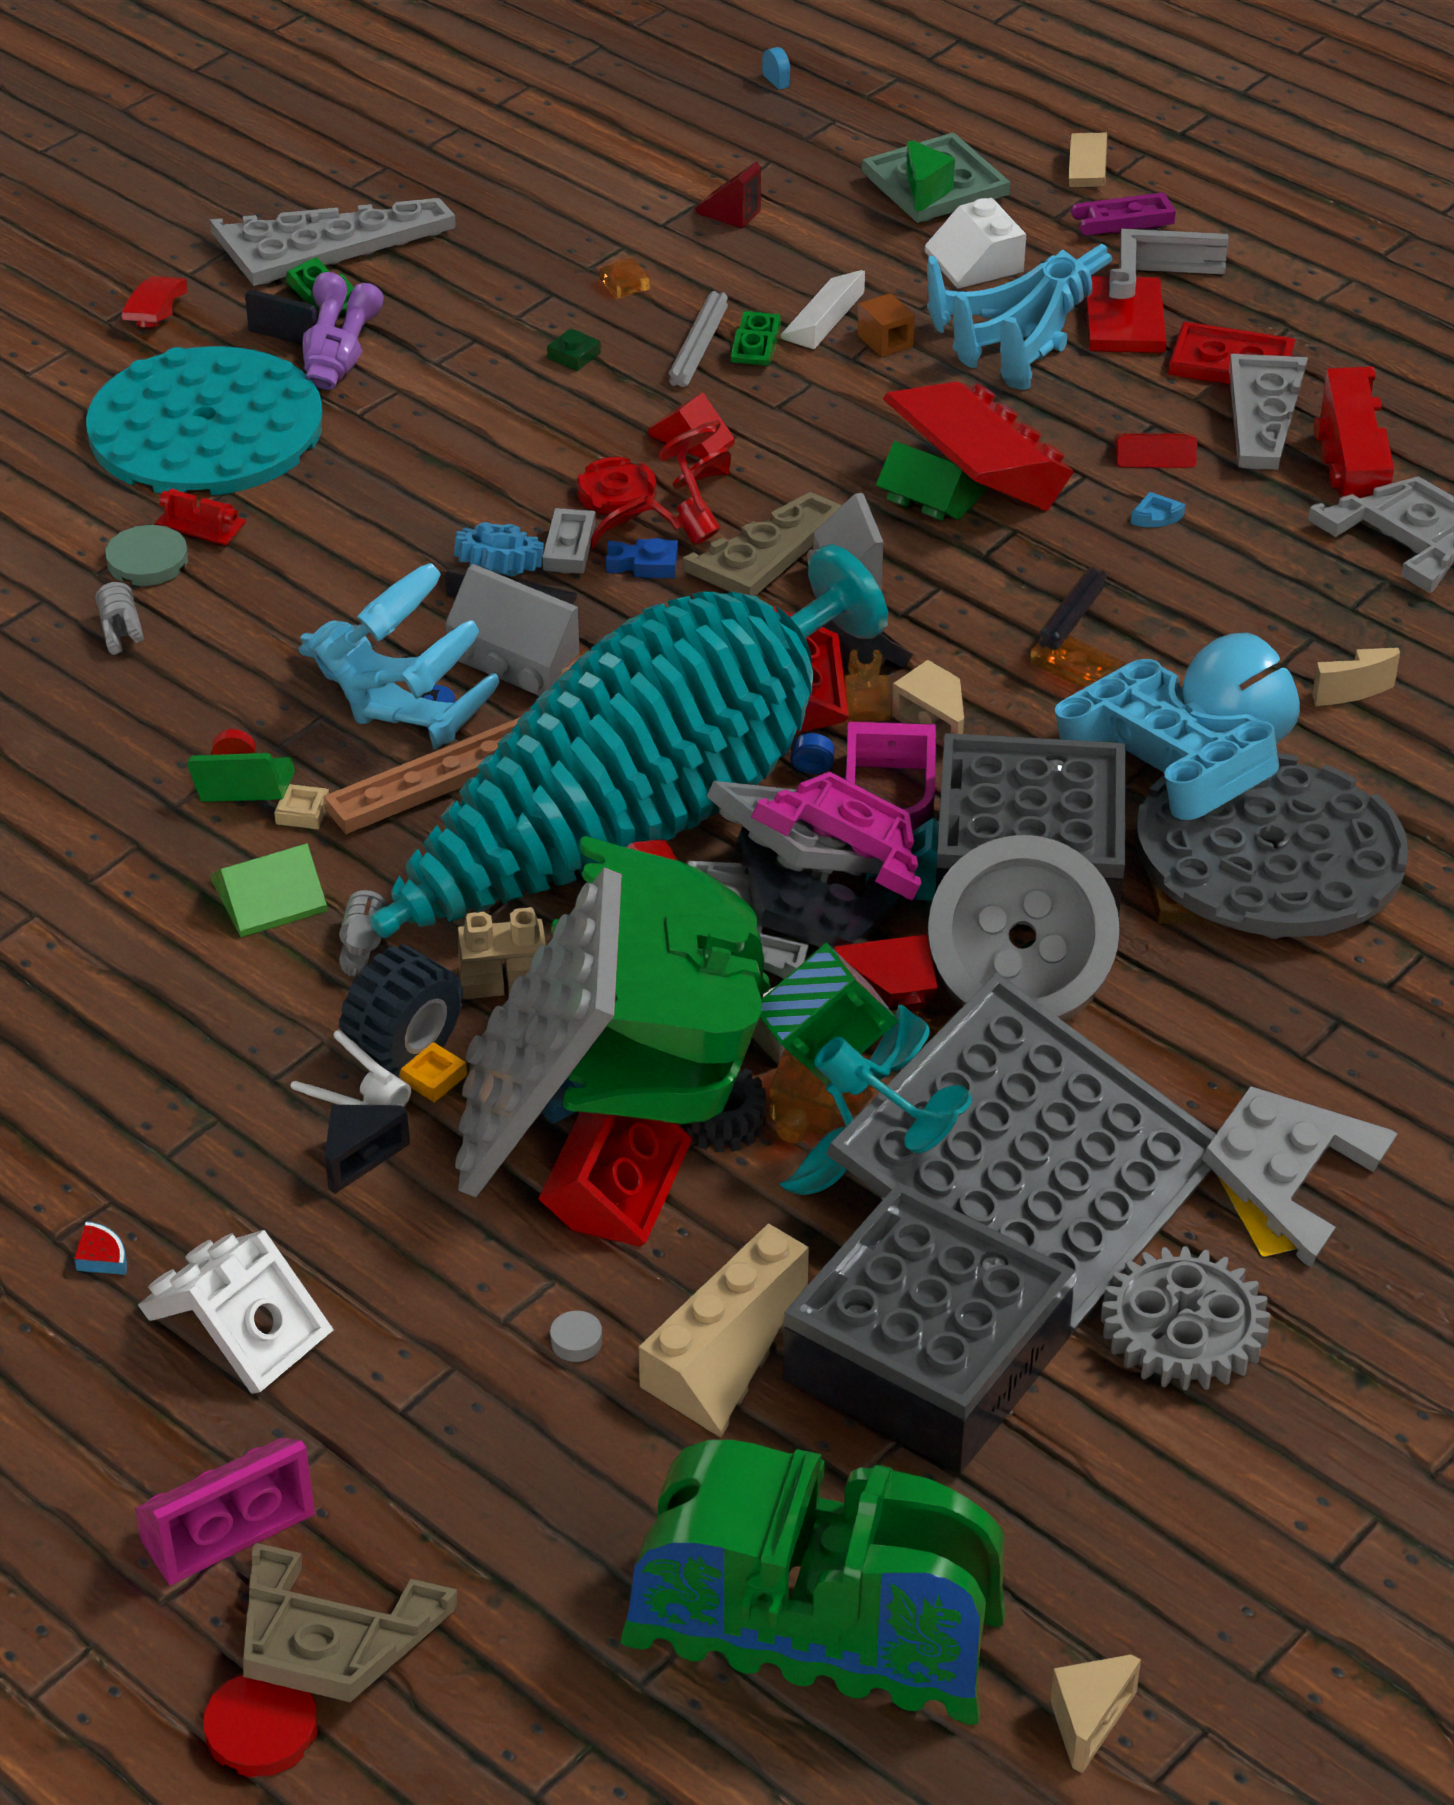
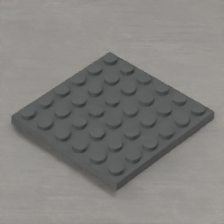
M996 972L887 1085L914 1107L921 1110L925 1109L931 1097L942 1088L952 1085H960L966 1088L972 1095V1103L958 1117L956 1124L949 1134L939 1144L926 1152H911L905 1146L904 1139L907 1131L917 1119L879 1093L831 1142L826 1154L883 1198L899 1182L1076 1270L1070 1338L1104 1298L1106 1286L1113 1285L1112 1278L1114 1272L1124 1274L1126 1261H1136L1213 1171L1202 1160V1157L1216 1133Z

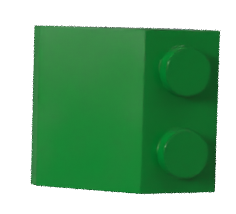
M897 441L893 442L876 483L877 487L888 493L886 496L887 501L904 508H908L910 502L922 506L920 513L938 521H943L945 515L959 520L988 489V486L970 478L955 463Z

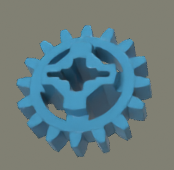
M484 522L475 526L474 530L463 528L462 532H456L453 555L459 557L460 562H470V566L475 564L497 574L517 576L519 573H523V569L535 571V567H541L544 543L538 542L537 537H527V533L520 532V527L516 525H499Z

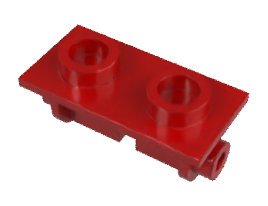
M172 488L161 493L159 504L164 507L165 512L155 522V525L166 526L179 533L227 545L246 524V519L239 518L238 510L233 509V506L229 503H221L203 498L199 502L200 507H198L195 495Z

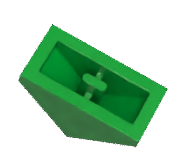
M907 141L906 176L915 211H923L953 190L955 158L916 141Z

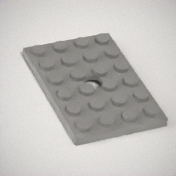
M604 867L592 884L587 882L582 887L573 911L570 915L563 914L549 944L547 946L541 945L537 949L531 963V968L525 977L518 976L511 987L509 999L503 1007L499 1005L495 1007L489 1018L487 1029L482 1036L476 1035L471 1040L466 1053V1062L470 1063V1072L465 1080L462 1096L467 1098V1104L459 1124V1132L464 1134L463 1144L458 1152L455 1163L456 1169L460 1170L458 1191L473 1197L478 1196L614 1017L622 874Z

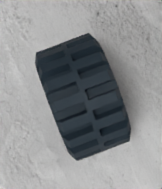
M400 945L398 948L392 946L387 948L383 954L379 953L376 955L371 963L361 970L355 982L352 983L341 1008L343 1012L339 1018V1028L381 1067L395 1076H399L401 1068L431 1043L434 1042L442 1048L447 1043L457 1024V1018L462 1008V1003L460 1002L463 997V988L460 987L461 981L454 972L412 947L410 948L407 945Z

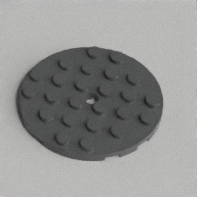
M1277 753L1279 769L1273 776L1197 819L1181 820L1171 814L1165 775L1150 787L1148 797L1143 804H1140L1135 829V844L1139 859L1149 877L1164 893L1184 908L1229 928L1261 934L1272 939L1326 936L1329 933L1360 924L1379 913L1395 897L1405 875L1408 859L1407 837L1399 818L1392 808L1377 793L1370 796L1356 787V778L1326 764L1321 770L1298 764L1299 756Z

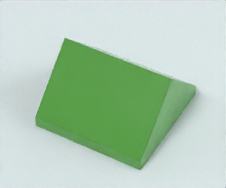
M308 843L225 867L210 874L211 881L240 937L327 912V904Z

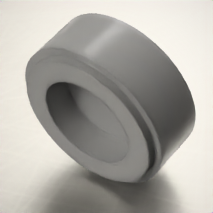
M569 1311L558 1316L551 1325V1347L558 1357L566 1361L581 1362L594 1357L600 1351L602 1346V1326L594 1315L585 1311Z

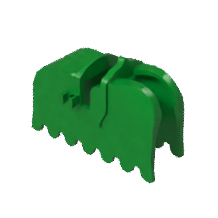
M583 836L579 842L581 853L601 863H588L584 866L581 875L586 882L592 884L604 867L622 874L614 1017L567 1077L568 1080L579 1083L584 1088L571 1087L566 1089L562 1099V1106L569 1111L619 1115L678 1124L705 1122L721 1113L728 1101L757 1022L760 1019L762 1012L761 999L763 994L770 990L769 978L763 972L764 954L760 933L756 929V914L733 891L712 876L693 866L677 860ZM555 919L552 922V934H554V930L559 919Z

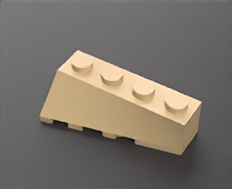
M768 1223L639 1346L640 1387L721 1438L729 1425V1417L735 1406H740L746 1396L748 1384L758 1367L762 1368L768 1358L770 1346L777 1333H782L785 1327L784 1312L808 1286L809 1247Z

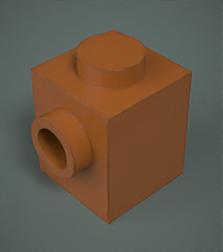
M892 293L858 303L857 335L880 357L913 347L915 315Z

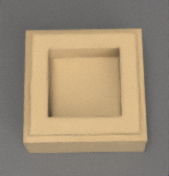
M289 784L284 798L279 800L274 812L275 823L277 825L319 830L326 812L324 796L329 794V789Z

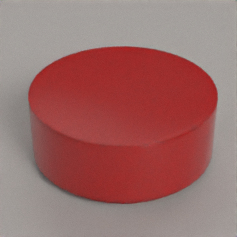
M228 729L220 732L214 738L211 755L256 753V744L253 738L246 732L238 729Z

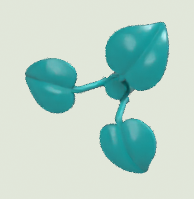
M899 1004L895 1013V1017L899 1021L884 1034L870 1060L864 1058L843 1037H836L820 1049L814 1059V1066L831 1081L825 1089L833 1096L846 1127L853 1121V1118L841 1092L857 1095L870 1084L909 1115L917 1119L907 1131L904 1142L911 1152L923 1153L935 1147L949 1134L956 1124L958 1117L970 1107L973 1098L971 1093L963 1086H947L938 1090L931 1097L925 1109L921 1110L914 1107L880 1081L882 1078H886L891 1071H898L904 1068L923 1047L930 1032L929 1026L923 1019ZM840 1127L828 1133L808 1154L797 1171L779 1184L788 1192L808 1195L825 1190L839 1180L847 1170L826 1153L831 1142L846 1127Z

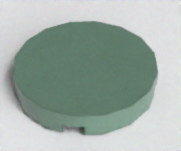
M143 525L121 531L110 540L105 549L108 571L112 576L123 582L122 577L132 580V585L142 587L159 585L174 579L180 574L179 569L183 565L186 567L188 563L186 540L179 532L166 526Z

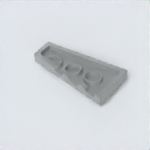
M1230 355L1229 376L1238 468L1278 470L1308 357Z

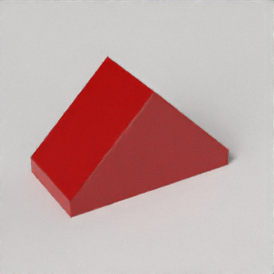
M703 392L672 410L648 429L649 436L664 443H669L682 433L693 430L704 423L719 420L721 426L718 431L706 441L689 449L687 453L702 459L723 447L729 449L735 444V438Z

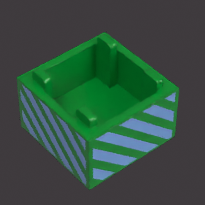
M827 942L761 999L762 1012L760 1018L780 1045L825 1085L830 1080L814 1066V1059L827 1042L836 1037H843L854 1049L862 1054L899 1021L873 987Z

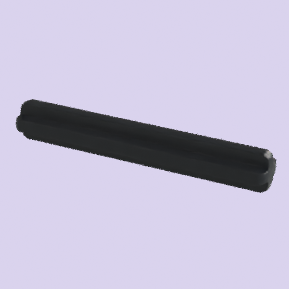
M1090 567L1085 571L1040 630L1041 637L1038 642L1042 648L1048 646L1054 651L1062 645L1105 587L1104 580L1107 578L1104 570L1098 572L1094 567Z

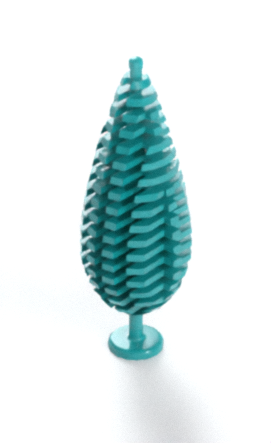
M834 544L823 545L813 553L808 562V577L816 599L791 617L775 606L778 611L777 613L773 606L753 595L737 592L719 594L717 592L702 591L692 594L694 597L692 600L690 596L668 600L669 607H665L664 603L652 605L643 609L642 614L625 621L619 628L603 637L590 651H586L570 667V670L560 676L550 687V690H546L530 707V711H526L521 716L511 733H506L498 742L496 751L486 756L477 766L479 769L477 776L467 779L459 791L463 798L461 804L459 805L457 800L448 805L441 816L446 829L441 832L437 824L430 831L423 843L427 851L426 854L422 857L419 849H416L406 863V872L409 878L406 884H404L400 875L391 890L394 902L388 907H382L370 917V923L375 933L382 938H388L397 932L400 926L407 921L410 924L417 923L419 927L431 926L436 922L435 915L440 919L446 917L448 922L464 918L467 913L466 909L474 908L475 912L478 913L491 908L495 904V900L500 899L502 904L523 897L522 891L525 890L528 891L529 895L551 889L548 884L551 881L554 882L555 886L575 881L577 878L574 871L578 870L581 875L586 864H600L599 861L588 858L581 853L579 842L583 836L626 847L633 842L663 839L667 841L676 837L677 833L691 829L710 816L719 813L721 808L706 797L713 781L757 785L762 779L765 780L773 772L779 757H784L791 746L797 728L799 733L801 731L810 694L812 696L813 682L811 652L806 638L831 620L846 633L859 639L874 638L882 633L888 625V609L884 596L874 577L862 562L846 549Z

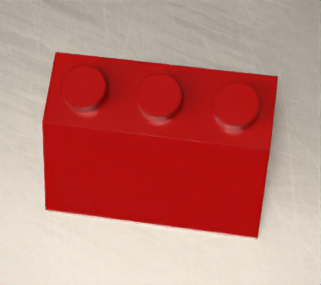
M784 611V612H785L786 614H788L790 617L793 615V614H791V613H788V612ZM823 627L806 638L811 652L813 682L812 696L811 694L809 696L800 733L844 723L849 717L839 636L837 633Z
M580 1112L538 1199L573 1231L640 1247L646 1244L693 1138L677 1123Z

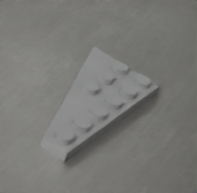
M440 198L396 202L393 204L392 209L383 210L373 209L372 204L359 205L358 212L339 214L338 208L284 212L278 215L277 220H257L256 215L243 216V223L223 225V218L209 220L211 233L253 286L269 284L276 279L286 277L288 270L315 257L324 266L335 265L342 260L360 255H370L380 249L394 245H405L409 241L426 236H436L443 231L456 228L454 213Z

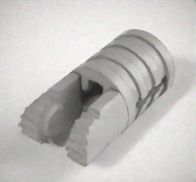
M111 582L103 585L97 591L95 601L109 653L116 655L123 651L121 636L129 635L135 643H139L144 640V635L131 588L121 582Z
M357 891L349 897L339 932L343 943L339 964L344 974H348L349 977L351 975L356 976L367 966L370 951L377 948L381 941V937L375 933L371 926L370 917L382 907H388V903L380 894L373 891ZM367 900H370L372 902L369 914L365 915L364 911Z

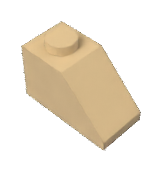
M926 660L893 683L892 717L904 724H935L936 743L944 748L945 733L963 734L964 713L960 678L933 662Z

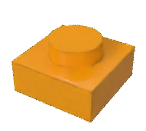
M433 1042L401 1068L399 1078L410 1085L413 1090L435 1103L467 1076V1067L465 1061Z

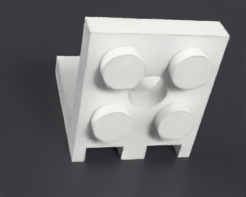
M265 1230L238 1238L233 1233H230L214 1244L211 1240L205 1241L186 1255L185 1258L189 1264L178 1273L172 1269L154 1280L148 1286L152 1294L138 1304L149 1321L193 1310L251 1394L265 1389L334 1330ZM259 1306L266 1307L273 1316V1327L268 1334L259 1331L255 1325L254 1315Z

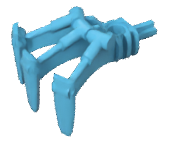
M1103 244L1096 246L1077 260L1066 251L1061 250L1056 256L1052 255L1045 260V263L1039 264L1018 279L994 288L971 292L945 290L938 261L935 256H929L927 263L929 299L927 309L935 329L941 333H944L943 326L950 322L951 315H953L955 338L953 350L957 352L959 360L968 367H978L977 360L982 353L981 347L1000 342L1002 365L1000 372L1005 384L1012 388L1026 390L1031 387L1032 371L1029 365L1036 359H1042L1051 350L1062 352L1065 349L1068 338L1067 333L1060 331L1064 327L1066 315L1073 310L1075 305L1082 302L1084 297L1086 298L1092 294L1091 275L1112 262V255L1107 253V247ZM972 315L991 320L973 324Z
M429 563L409 573L369 603L357 616L361 624L351 625L343 621H329L322 625L314 634H302L300 639L303 644L298 650L301 655L315 659L326 679L339 682L344 691L345 698L349 700L354 720L357 723L366 724L373 719L391 723L401 721L429 727L432 746L436 750L443 744H448L454 740L455 733L488 700L499 684L498 675L491 673L454 703L437 702L420 697L424 693L431 691L435 683L455 665L474 643L479 633L475 622L471 620L462 623L418 657L392 658L380 655L372 650V646L366 638V635L371 633L379 642L389 635L417 608L436 586L441 574L432 563ZM405 681L411 693L402 689L394 682Z

